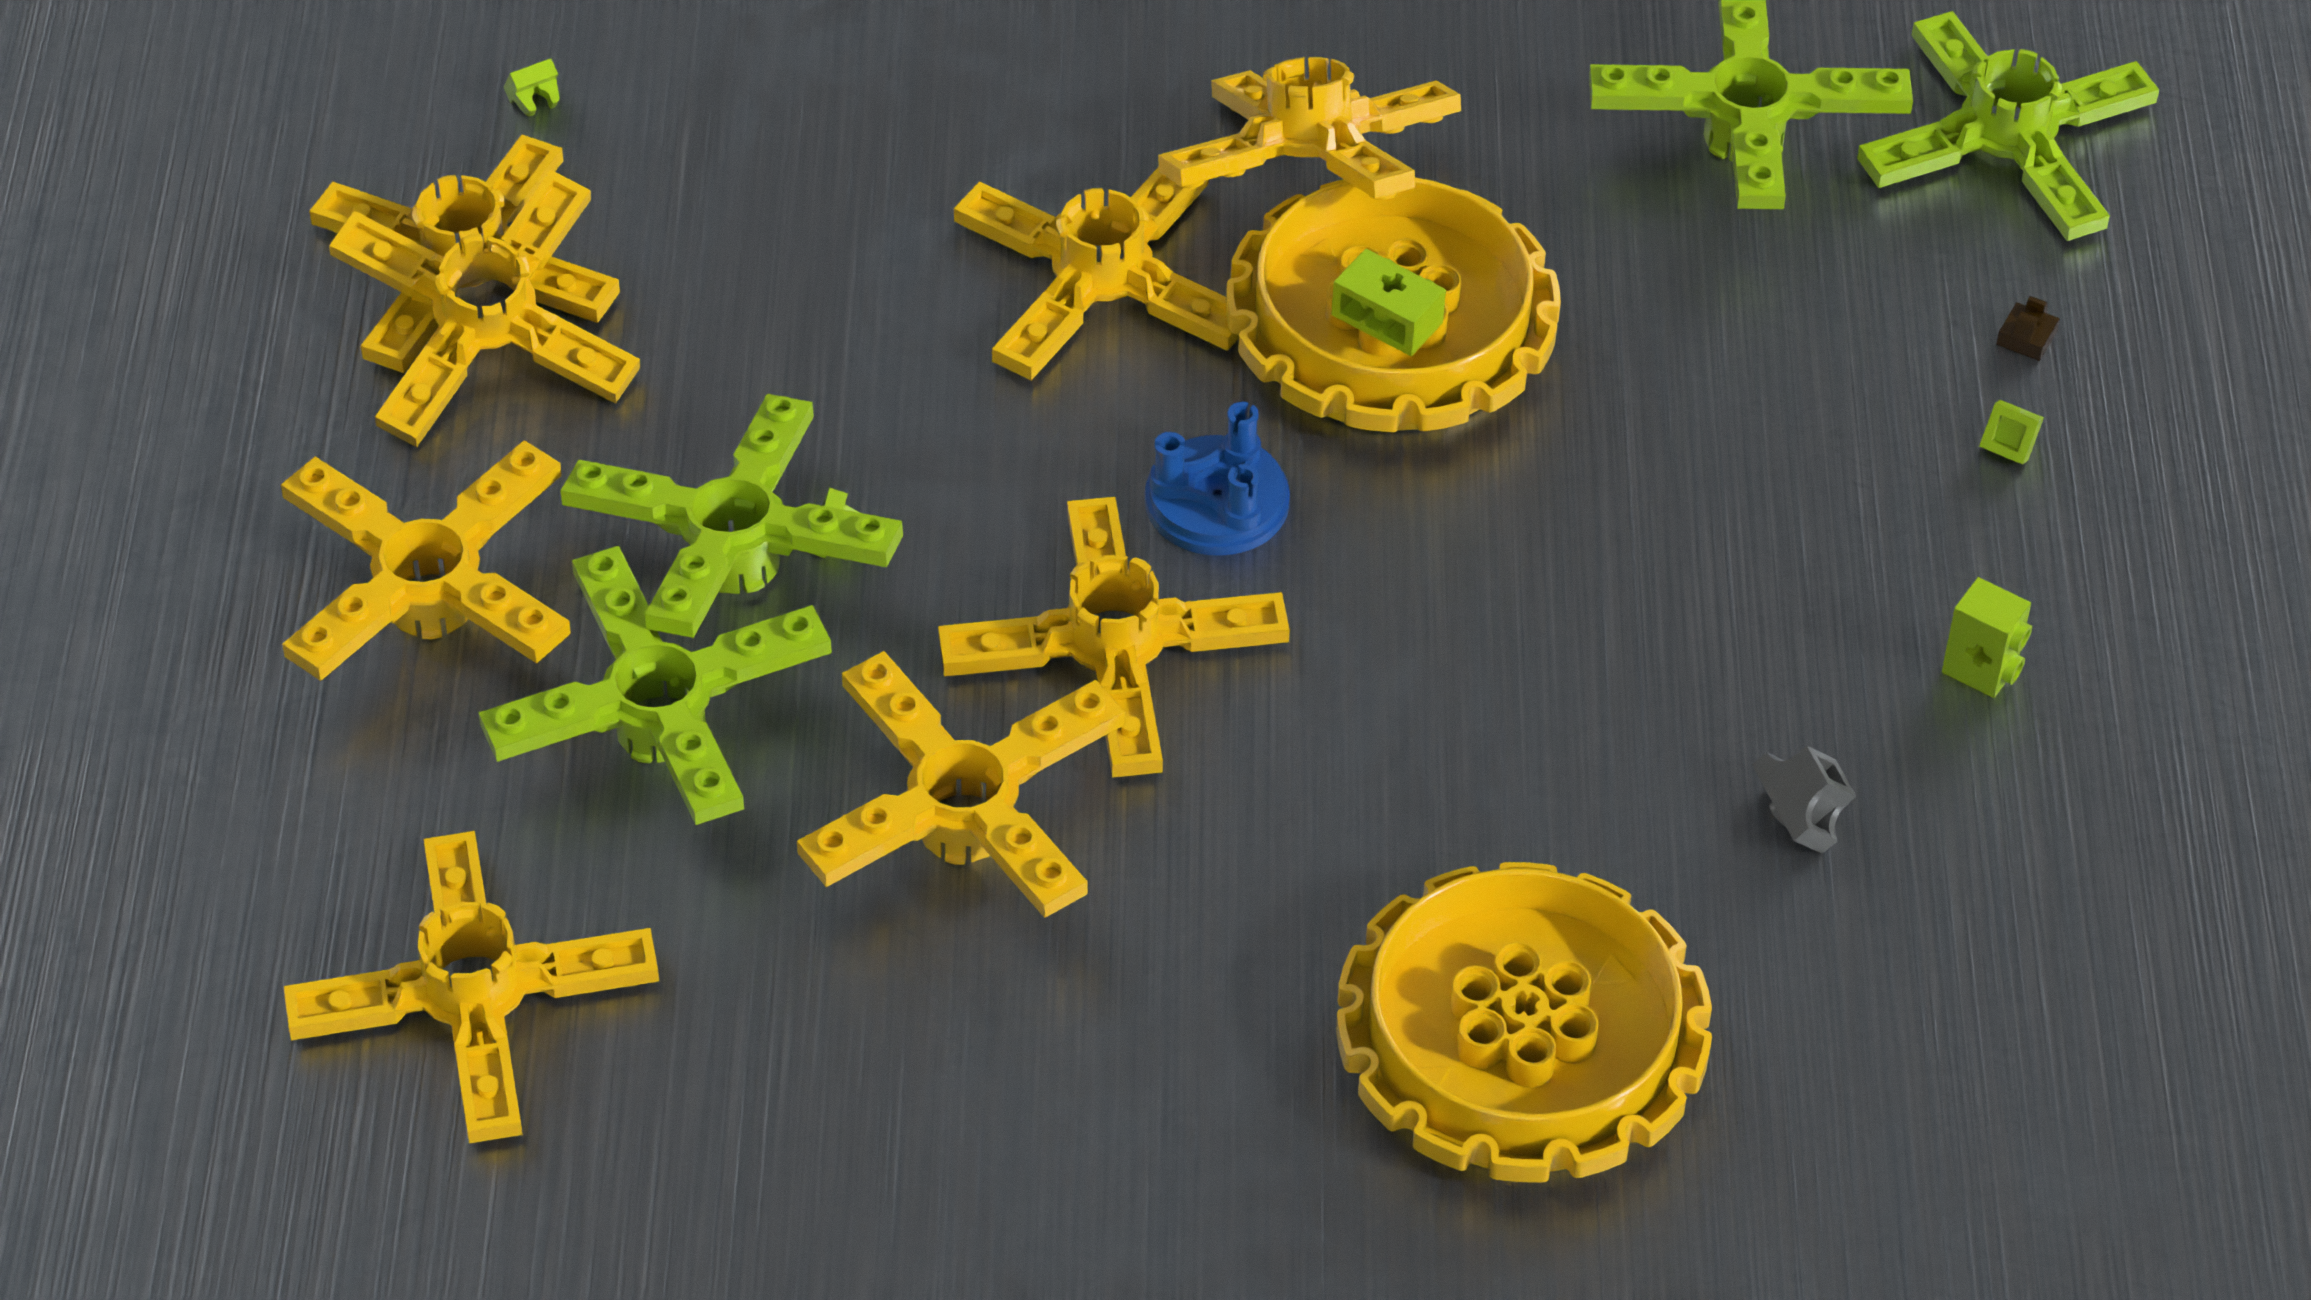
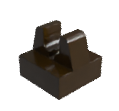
M2029 296L2026 305L2018 302L2015 303L1999 330L1996 345L2040 361L2058 331L2060 318L2047 314L2048 302Z

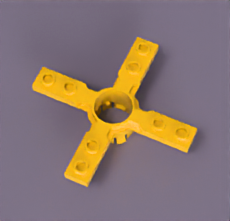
M1305 57L1289 59L1268 68L1263 72V77L1249 70L1211 80L1212 97L1229 107L1230 110L1248 119L1247 123L1238 134L1159 154V172L1180 187L1196 188L1204 185L1205 180L1220 176L1236 177L1243 175L1246 169L1261 166L1267 159L1278 156L1320 157L1326 161L1328 170L1344 179L1347 183L1354 185L1373 199L1388 200L1396 197L1398 192L1415 188V170L1366 141L1362 134L1367 132L1394 134L1403 131L1404 126L1419 122H1439L1443 119V116L1461 111V97L1458 92L1437 80L1372 98L1365 95L1360 97L1357 90H1350V84L1354 81V73L1350 72V68L1345 63L1331 59V80H1328V58L1309 57V79H1306Z
M521 135L486 182L479 178L461 175L463 192L459 193L456 175L443 176L437 179L440 197L436 198L433 182L420 193L413 208L332 181L309 211L311 224L338 233L355 210L443 257L456 244L454 233H459L460 254L464 253L462 238L470 234H482L483 247L488 249L487 236L500 240L509 228L507 224L515 220L549 170L556 172L562 164V148ZM552 256L543 269L536 270L530 278V282L535 290L536 302L596 323L600 321L620 293L619 279ZM476 279L463 284L460 288L476 287L492 279ZM401 292L361 344L362 358L405 373L439 327L433 316L432 301L421 295L410 297Z
M1158 167L1131 197L1108 189V206H1104L1103 188H1091L1084 190L1085 209L1082 210L1081 194H1078L1066 203L1061 214H1058L1056 217L979 181L954 208V222L1030 258L1044 256L1051 259L1052 270L1056 276L1047 289L992 348V362L1032 381L1083 324V313L1094 301H1113L1126 296L1146 304L1148 314L1228 351L1239 339V335L1229 331L1226 316V297L1174 273L1162 261L1152 257V250L1148 245L1150 240L1160 239L1209 185V180H1205V184L1200 187L1183 188L1161 174ZM1096 246H1101V262H1097ZM1121 249H1122V250H1123V258L1120 259V254H1121Z
M549 170L500 240L487 236L488 249H484L482 235L470 234L462 238L464 253L460 254L458 242L444 257L354 210L330 243V255L410 297L421 295L432 301L433 316L439 326L376 414L375 424L377 427L418 447L467 377V368L480 349H497L509 343H513L530 352L534 362L615 404L639 371L640 359L537 306L535 290L530 282L532 275L536 270L543 269L590 202L591 190ZM476 279L496 280L505 283L514 290L505 300V313H503L501 302L492 306H482V318H478L477 306L467 303L459 297H455V291L463 284Z
M524 440L457 496V508L444 519L422 518L404 523L388 512L387 502L316 456L281 484L283 498L371 556L370 570L373 579L368 583L352 584L282 643L284 657L322 681L390 622L394 623L401 631L417 636L415 620L420 621L422 639L432 640L442 637L440 619L445 618L447 634L463 626L469 619L537 664L571 634L569 620L497 573L483 574L478 571L480 564L478 551L495 532L562 476L560 462ZM438 559H443L445 576L426 582L410 581L415 578L413 561L418 560L420 576L428 574L440 575Z
M1116 497L1067 501V516L1076 567L1070 573L1069 606L1062 609L1047 610L1034 617L938 626V639L944 677L1043 667L1051 658L1072 656L1081 665L1096 671L1098 683L1125 711V725L1105 735L1112 778L1163 773V758L1146 664L1158 657L1163 647L1181 646L1190 652L1288 643L1290 628L1283 594L1279 592L1187 602L1177 597L1159 599V583L1154 572L1151 571V566L1145 560L1137 557L1132 558L1129 561L1128 569V557L1125 553ZM1105 611H1124L1134 616L1122 619L1103 618L1101 620V633H1099V616L1094 614Z
M885 651L842 673V686L913 768L907 777L906 792L899 796L882 794L797 840L798 855L825 887L912 840L918 841L922 839L925 847L940 858L942 855L941 842L945 843V862L954 865H965L967 859L966 846H971V862L991 856L1044 918L1088 894V881L1029 814L1019 813L1013 806L1019 797V785L1028 781L1044 768L1125 725V711L1097 680L1086 684L1012 724L1008 737L989 746L973 740H954L941 725L940 713ZM957 779H961V795H973L980 798L983 792L982 783H986V800L988 801L973 807H952L939 803L941 800L957 794Z
M475 831L425 838L423 840L434 912L426 915L419 924V929L421 930L418 937L419 960L398 963L388 970L284 986L291 1041L397 1024L407 1013L426 1011L435 1020L452 1026L469 1144L523 1135L504 1017L518 1007L525 994L545 992L554 998L659 982L651 928L551 944L530 942L515 945L512 928L505 917L506 912L497 905L486 904ZM466 957H486L495 960L491 964L492 974L490 969L485 968L473 973H453L449 977V971L443 970V968L453 961Z

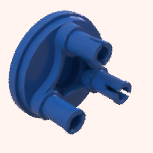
M1237 402L1231 405L1227 411L1228 433L1226 435H1205L1185 440L1178 433L1164 432L1155 439V464L1151 467L1145 485V509L1154 528L1172 544L1204 555L1238 554L1264 544L1284 524L1289 511V484L1277 461L1265 449L1261 448V439L1257 435L1259 412L1256 406L1252 405L1250 407V415L1248 417V402Z

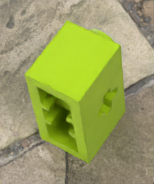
M1365 249L1334 281L1331 315L1412 356L1443 323L1446 289L1429 279H1425L1399 266L1390 259Z
M1977 577L1954 608L1941 673L1992 698L1996 697L2006 682L2012 685L2019 677L2025 664V658L2020 656V652L2025 647L2033 628L2032 625L2027 623L2031 602Z

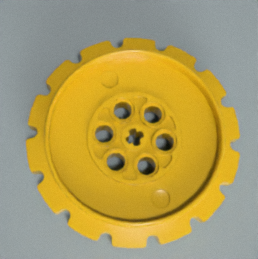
M1415 178V188L1398 192L1397 196L1392 199L1376 200L1343 179L1323 184L1319 190L1307 196L1296 194L1283 201L1264 215L1262 231L1250 230L1246 233L1231 261V279L1227 281L1226 316L1229 331L1239 335L1238 352L1246 365L1260 381H1277L1281 385V398L1317 417L1324 418L1327 416L1353 428L1380 432H1396L1397 430L1431 431L1467 423L1469 415L1480 409L1487 413L1496 411L1511 402L1525 390L1527 374L1536 375L1541 373L1551 356L1556 341L1557 323L1561 306L1558 279L1555 271L1544 268L1546 252L1528 229L1521 223L1509 224L1502 217L1503 210L1499 206L1478 195L1436 181ZM1365 249L1390 259L1399 266L1425 279H1429L1446 289L1443 323L1412 356L1331 315L1334 281Z
M1503 862L1499 865V869L1480 872L1475 866H1469L1426 880L1424 882L1423 897L1416 899L1406 894L1399 895L1369 921L1366 928V945H1354L1350 949L1339 980L1337 1002L1343 1008L1338 1010L1336 1019L1338 1049L1345 1070L1349 1073H1360L1358 1096L1370 1112L1389 1131H1397L1402 1128L1412 1130L1414 1132L1413 1148L1425 1156L1460 1171L1466 1170L1470 1164L1488 1168L1490 1178L1503 1181L1547 1182L1550 1172L1567 1169L1574 1178H1581L1625 1163L1627 1161L1629 1143H1639L1644 1147L1655 1145L1684 1116L1687 1099L1684 1093L1695 1094L1699 1091L1706 1073L1712 1042V1034L1704 1030L1710 1024L1712 1005L1702 970L1696 965L1683 964L1687 945L1676 930L1659 913L1652 909L1638 912L1630 905L1631 894L1608 881L1587 873H1580L1577 877L1558 873L1556 866L1549 864Z

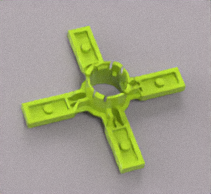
M1718 0L1723 61L1712 67L1708 72H1690L1683 66L1590 64L1589 88L1591 109L1683 111L1689 118H1705L1703 135L1709 151L1714 156L1725 159L1728 157L1731 144L1729 161L1733 162L1737 209H1784L1786 194L1781 153L1783 152L1786 123L1789 119H1809L1818 113L1911 114L1913 105L1909 69L1842 67L1817 68L1810 74L1788 73L1778 62L1769 59V27L1766 0ZM1760 97H1762L1761 107H1759Z
M1953 11L1914 22L1911 34L1913 39L1954 93L1967 96V98L1962 103L1960 110L1952 112L1940 121L1859 145L1857 159L1877 187L1881 188L1959 164L1962 155L1982 150L1995 157L2014 159L2023 170L2021 181L2066 241L2107 229L2110 215L2065 158L2054 138L2058 134L2059 125L2069 124L2079 127L2157 103L2159 88L2139 63L2134 61L2060 84L2054 66L2043 57L2040 59L2038 72H2034L2038 53L2031 50H2019L2016 67L2012 66L2015 49L1997 51L1987 56ZM1994 106H1997L1996 114L1992 113ZM2016 107L2020 108L2018 120L2014 119Z
M767 394L733 454L734 467L729 476L711 480L697 489L675 485L669 476L578 459L560 490L563 506L652 522L668 533L681 535L690 544V546L680 549L645 612L646 629L694 638L718 592L740 594L738 575L741 574L745 593L756 592L764 588L765 583L762 579V570L764 571L766 583H769L778 573L781 561L780 555L789 556L792 550L887 568L903 537L901 520L811 503L796 508L785 506L781 499L773 493L814 417L813 402ZM728 521L732 523V532H729Z
M619 546L572 560L573 574L615 661L607 668L603 681L591 685L575 681L478 712L480 726L496 761H502L591 731L603 733L616 728L618 742L627 753L631 752L632 741L633 750L631 758L638 762L650 764L654 759L653 746H655L657 763H666L695 825L744 810L743 795L706 723L705 708L708 706L711 697L726 693L739 683L831 654V639L813 605L718 635L712 646L691 652L677 644L663 642L658 631L646 629L645 612L649 605ZM664 681L667 684L668 697L679 699V701L671 705L655 708L637 705L646 699L662 697L665 694Z

